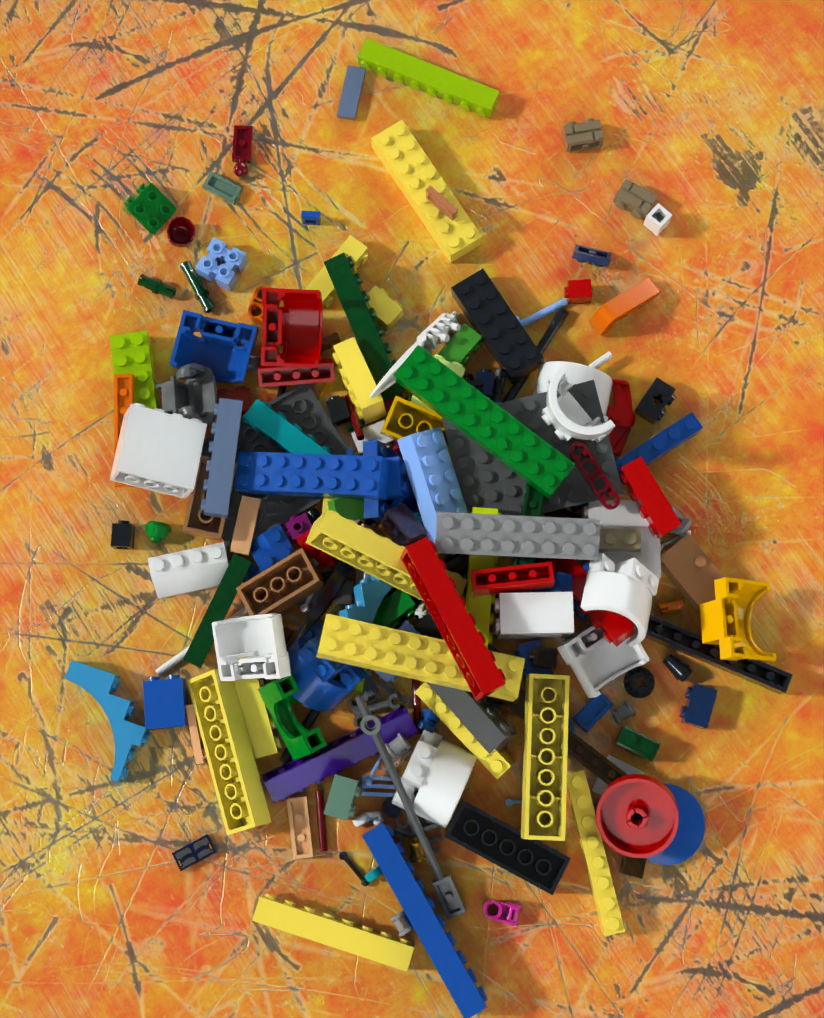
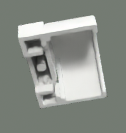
M550 361L540 365L534 395L547 392V386H549L547 383L548 379L564 363L568 367L565 374L568 377L567 381L569 384L575 385L594 380L605 423L608 421L606 412L613 385L610 376L593 367L573 362Z
M563 363L554 375L548 379L547 406L542 410V419L548 426L552 425L556 431L554 433L560 441L564 439L567 443L572 438L591 440L592 442L595 440L598 443L613 430L615 424L611 419L606 423H601L599 416L593 421L591 420L589 415L569 392L573 385L567 381L568 377L565 372L568 370V367Z
M604 553L599 554V560H590L581 608L585 611H612L629 618L633 622L635 633L630 636V640L626 644L630 647L635 646L646 637L652 596L657 595L659 578L636 558L614 563Z
M258 614L212 622L220 681L254 678L281 679L291 676L289 653L286 650L281 614Z
M591 623L561 641L557 649L566 665H570L587 697L595 698L601 694L598 690L605 684L650 660L641 643L630 647L626 644L630 640L629 637L616 647L613 643L609 644L602 635L604 632L600 628L596 629Z
M424 730L402 776L401 782L416 815L446 828L477 758L472 752L443 740V736ZM414 789H417V790L419 789V791H418V793H417V795H416V797H415V796H414ZM396 791L392 804L405 809Z

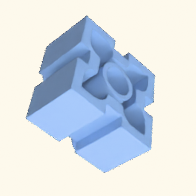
M213 237L206 249L208 252L207 258L202 256L195 269L198 276L211 283L215 279L219 287L231 292L238 281L237 272L242 274L249 261L246 253L235 247L230 251L227 243Z

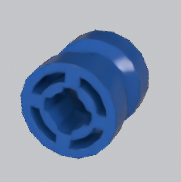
M424 708L421 713L422 718L417 722L416 727L422 731L426 730L433 733L436 730L435 725L440 719L433 711Z

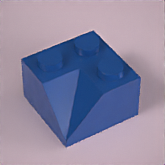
M280 524L259 535L253 540L251 546V553L261 572L295 552Z

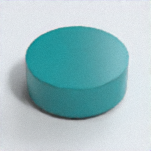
M377 864L364 877L367 882H371L383 872Z

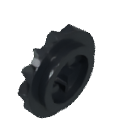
M643 667L629 670L625 674L623 681L627 693L635 698L647 697L653 692L655 686L654 675H652L649 669ZM645 676L643 678L645 686H639L634 689L637 683L634 678L640 679Z

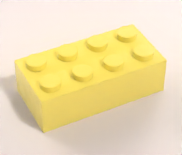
M353 337L333 345L335 353L332 356L335 366L342 376L345 388L348 389L349 397L356 407L359 419H364L365 424H369L387 416L381 394L370 398V394L376 387V384L355 338Z

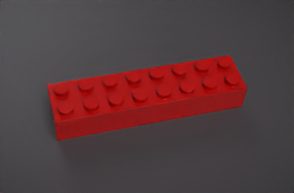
M425 537L406 546L400 558L474 698L478 701L499 690L506 684L504 681L506 678L500 668L498 669L494 663L496 661L494 654L486 648L484 644L486 640L483 634L477 631L473 615L471 613L468 614L464 598L456 592V584L453 578L448 577L444 561L439 559L436 554L435 544L433 541H429L428 537Z

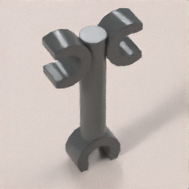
M392 694L388 700L367 705L370 713L389 707L393 709L401 708L402 704L395 705L393 703L394 698L399 697V694ZM351 699L349 700V706L353 709L355 716L353 722L355 727H359V719L363 718L359 706H356L354 700Z
M398 816L395 820L397 825L394 831L395 835L392 837L400 838V843L403 845V837L410 839L417 836V834L413 835L412 831L406 829L410 826L409 820L403 826L399 823L401 816ZM427 837L432 850L439 852L440 849L434 847V842H443V839L441 837Z

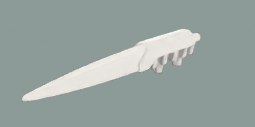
M453 311L451 314L442 313L417 337V341L385 374L370 394V398L376 397L396 382L394 373L417 345L431 354V349L436 350L438 348L437 344L450 340L448 333L460 331L461 325L457 321L459 314L456 311Z

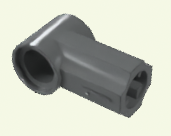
M366 669L368 675L365 677L361 695H363L366 703H372L381 695L372 679L374 677L370 669Z

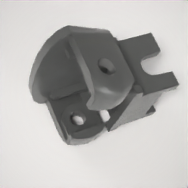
M196 363L186 364L175 372L176 376L170 377L171 381L156 384V389H160L162 392V410H164V413L181 414L183 418L199 419L202 423L210 426L215 421L214 406L217 403V387L214 374L210 368ZM184 378L188 379L185 381V384L176 382V380Z

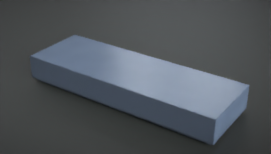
M348 65L337 118L355 121L366 68Z

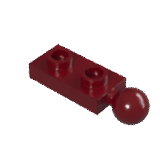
M234 125L232 162H236L233 171L238 177H244L248 173V167L245 163H251L253 126Z

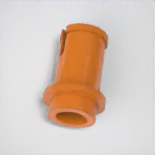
M675 597L674 600L658 603L661 615L674 611L681 612L684 609L682 598Z

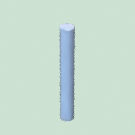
M563 298L519 322L525 327L568 305V303Z

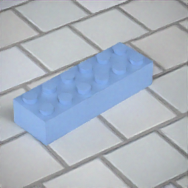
M441 427L411 434L397 440L428 539L433 541L434 544L436 511L468 513Z

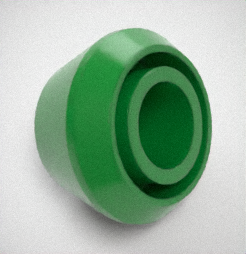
M148 521L145 524L146 535L154 543H161L162 540H166L171 532L170 525L163 522Z

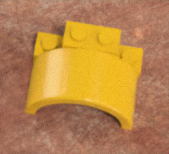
M730 577L714 580L716 600L699 604L702 643L719 645L720 659L776 661V653H766L756 645L750 627L754 605L764 593L770 591V584Z

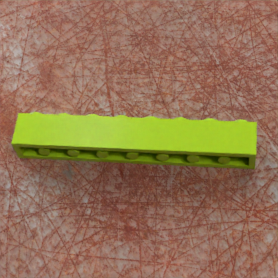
M368 38L365 39L357 56L358 65L361 68L372 70L382 77L392 78L397 83L407 84L414 90H422L429 96L439 97L447 103L459 105L464 110L474 111L481 117L486 116L490 118L499 100L498 90Z

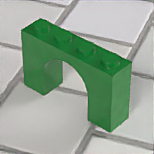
M292 674L291 676L276 679L258 689L293 760L310 755L327 745L319 728L316 727L311 730L304 728L292 710L290 697L292 694L300 691Z

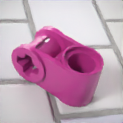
M489 899L483 904V912L489 919L512 926H519L518 917L520 910L523 908L522 905ZM490 904H496L498 907L497 912L493 915L487 912Z

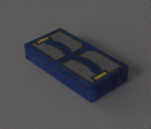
M206 834L173 852L172 855L180 871H183L216 853L217 850L209 834Z

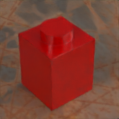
M591 279L568 280L567 287H564V298H568V304L591 302Z

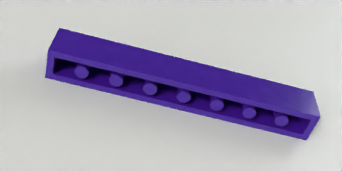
M405 705L380 717L382 724L379 733L384 744H389L397 738L398 733H401L406 739H410L418 732ZM372 721V722H370V723H368V724L371 725V726H373V725H375V722ZM361 727L327 743L325 747L310 755L292 760L263 774V781L274 802L283 801L289 795L301 792L313 783L322 782L327 776L338 774L350 765H357L366 757L375 756L379 751L372 735L365 734Z

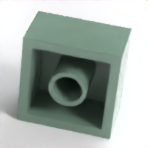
M335 774L324 814L346 821L350 817H354L357 807L353 805L355 797L359 798L362 786L359 785L360 781Z

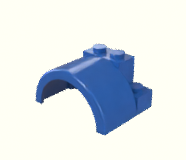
M183 310L170 365L179 369L186 364L196 363L210 368L217 382L242 384L245 379L252 348H255L259 329L256 326L231 323ZM200 332L202 336L200 338L198 336L193 335V333Z
M379 440L363 441V456H383L391 461L387 500H394L388 507L384 500L364 499V519L378 524L389 519L392 525L395 519L404 518L403 512L406 509L410 508L414 512L418 506L404 460Z
M319 619L303 638H298V634L286 647V650L289 653L291 674L300 690L292 694V696L310 709L329 712L334 710L368 674L362 667L316 657L324 625ZM339 674L341 682L335 681L332 678Z

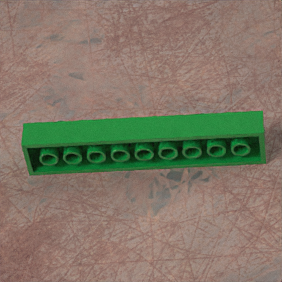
M417 345L394 373V379L398 384L549 500L573 471L575 464L421 346Z

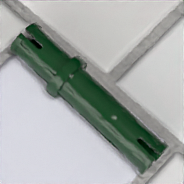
M191 261L183 262L180 268L195 292L196 300H199L205 313L214 311L216 307L209 297V291L203 286Z

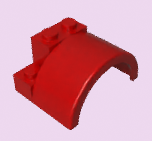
M262 288L263 331L261 366L318 368L323 337V302L321 291ZM282 300L284 301V307L279 306ZM283 345L282 353L279 352L278 346Z

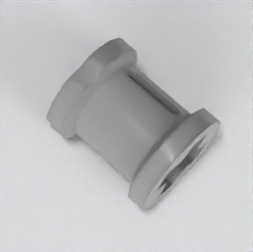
M398 733V737L389 744H385L388 753L394 759L405 748L409 749L411 747L401 733Z
M404 910L390 918V921L394 922L399 931V937L414 929Z

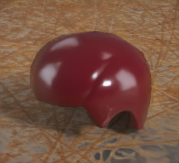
M176 217L169 222L167 238L172 245L187 247L193 242L195 226L190 219Z

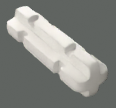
M423 601L419 603L415 610V615H419V618H423L428 612Z

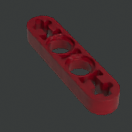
M574 442L569 448L571 459L602 506L607 510L615 509L620 503L619 495L586 445L582 442ZM574 446H577V448L582 447L581 454L583 457L586 455L589 457L584 459L581 464L578 462V460H581V457L578 454H573ZM586 462H591L594 465L592 473L584 471L583 465ZM596 479L604 480V489L598 490L595 488L594 482ZM609 488L611 491L607 494L610 498L615 497V505H607V497L605 494L601 497L600 493L605 492Z

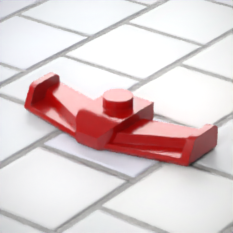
M612 379L614 407L608 406L606 416L608 421L611 419L615 424V427L609 434L613 455L621 456L631 428L634 426L635 414L633 412L630 384L624 380Z

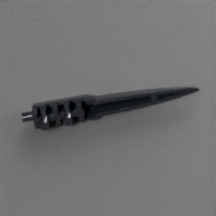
M366 519L364 524L372 526L373 522ZM359 521L357 524L361 526L364 522ZM341 560L335 563L303 624L298 638H303L330 606L353 571V566Z

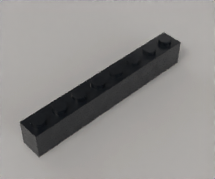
M653 615L649 617L645 638L775 693H786L793 674L759 660L741 659L733 661L720 659L719 645L703 644L702 636Z

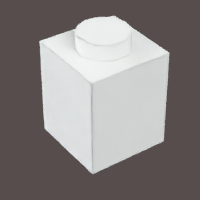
M658 203L646 216L643 225L658 236L669 224L672 214Z

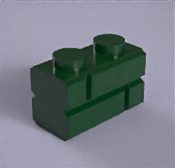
M625 725L621 727L614 742V745L649 762L654 760L661 744Z

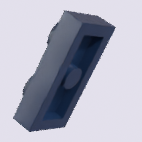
M575 244L572 258L582 263H594L598 267H609L611 253Z

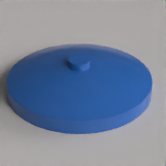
M664 784L672 792L678 804V829L673 841L666 849L654 856L646 857V859L659 865H674L690 858L700 847L705 833V818L698 801L688 791L676 785ZM634 813L635 819L642 818L640 814Z

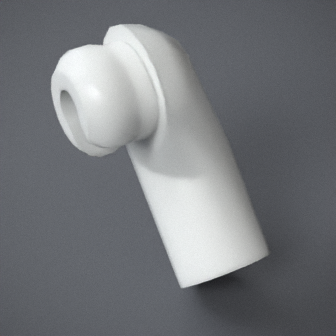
M379 811L364 812L353 818V823L356 827H359L372 820L373 824L377 826L384 819Z

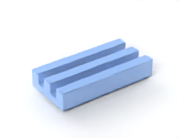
M362 776L361 796L394 797L395 793L366 792V788H396L394 785H367L365 779L369 776ZM373 776L372 780L392 781L391 777Z

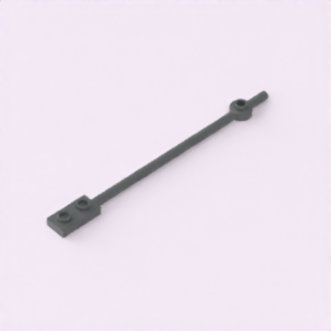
M363 695L355 697V700L363 715L360 727L365 734L372 735L437 878L432 880L431 884L447 919L463 914L466 912V907L451 873L443 874L379 733L382 724L381 719L377 714L370 713ZM373 720L375 725H369L368 721Z

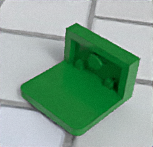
M152 182L142 183L136 189L137 193L134 197L130 196L124 201L123 204L125 206L122 210L126 214H131L149 233L155 234L176 212V207Z

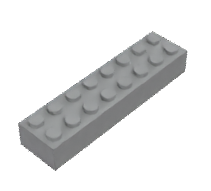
M436 511V553L599 560L601 520Z

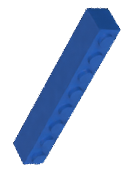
M693 412L617 459L615 461L617 470L619 471L621 467L639 457L643 458L647 466L697 435L703 426ZM587 503L569 508L575 513L586 506Z

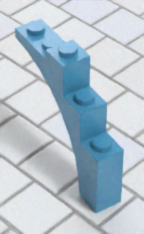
M371 575L370 579L360 580V584L353 587L356 604L346 605V609L339 611V616L373 624L380 603L393 586Z
M71 660L65 679L78 684L89 692L106 713L115 742V761L110 780L122 783V780H125L129 773V768H127L129 761H132L135 757V745L143 747L144 744L148 743L150 738L149 730L145 729L144 726L128 721L134 714L135 707L133 705L135 702L113 695L114 691L116 692L119 688L120 680L118 679L120 676Z

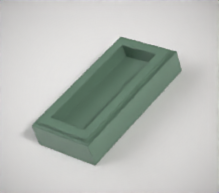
M212 171L202 185L203 189L233 205L236 204L244 191L241 186Z

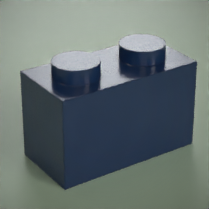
M696 683L688 687L685 693V698H687L686 706H682L679 717H682L681 722L697 728L707 729L718 690Z

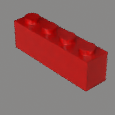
M332 358L320 359L318 368L261 366V364H256L259 387L335 381Z
M642 457L620 468L618 471L620 481L628 487L629 497L638 504V511L643 519H647L649 523L648 528L653 536L656 535L659 539L682 525Z
M552 562L471 570L473 597L553 588L555 582Z

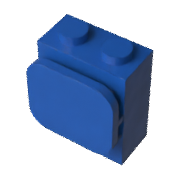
M169 675L168 679L160 680V677H148V681H143L145 729L187 727L188 718L185 706L188 705L186 680L180 678V675Z

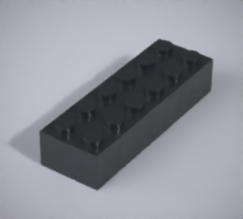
M484 269L479 270L451 287L452 297L475 331L482 336L483 343L511 384L540 368V365L544 363L543 355Z
M464 800L461 801L444 834V837L553 895L571 859L538 840L522 839L521 831Z

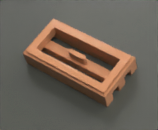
M430 185L426 189V199L450 220L454 221L458 217V209Z

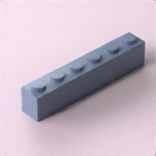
M219 398V404L215 403L214 415H217V420L212 422L211 433L215 435L214 441L209 443L208 451L212 453L211 460H207L206 471L209 472V478L204 480L203 490L207 491L206 498H202L201 510H204L205 516L228 517L243 401Z

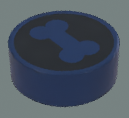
M393 797L387 798L382 805L383 813L391 818L398 816L402 811L401 807L392 804Z

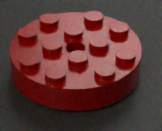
M630 774L617 778L605 788L597 805L596 823L602 838L613 850L632 858H646L662 852L671 844L678 829L679 809L674 795L662 782L651 776ZM636 812L640 814L642 818L635 819L633 817V814Z

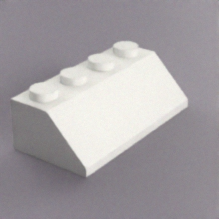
M221 542L148 558L151 579L158 599L219 586L230 563L227 545Z

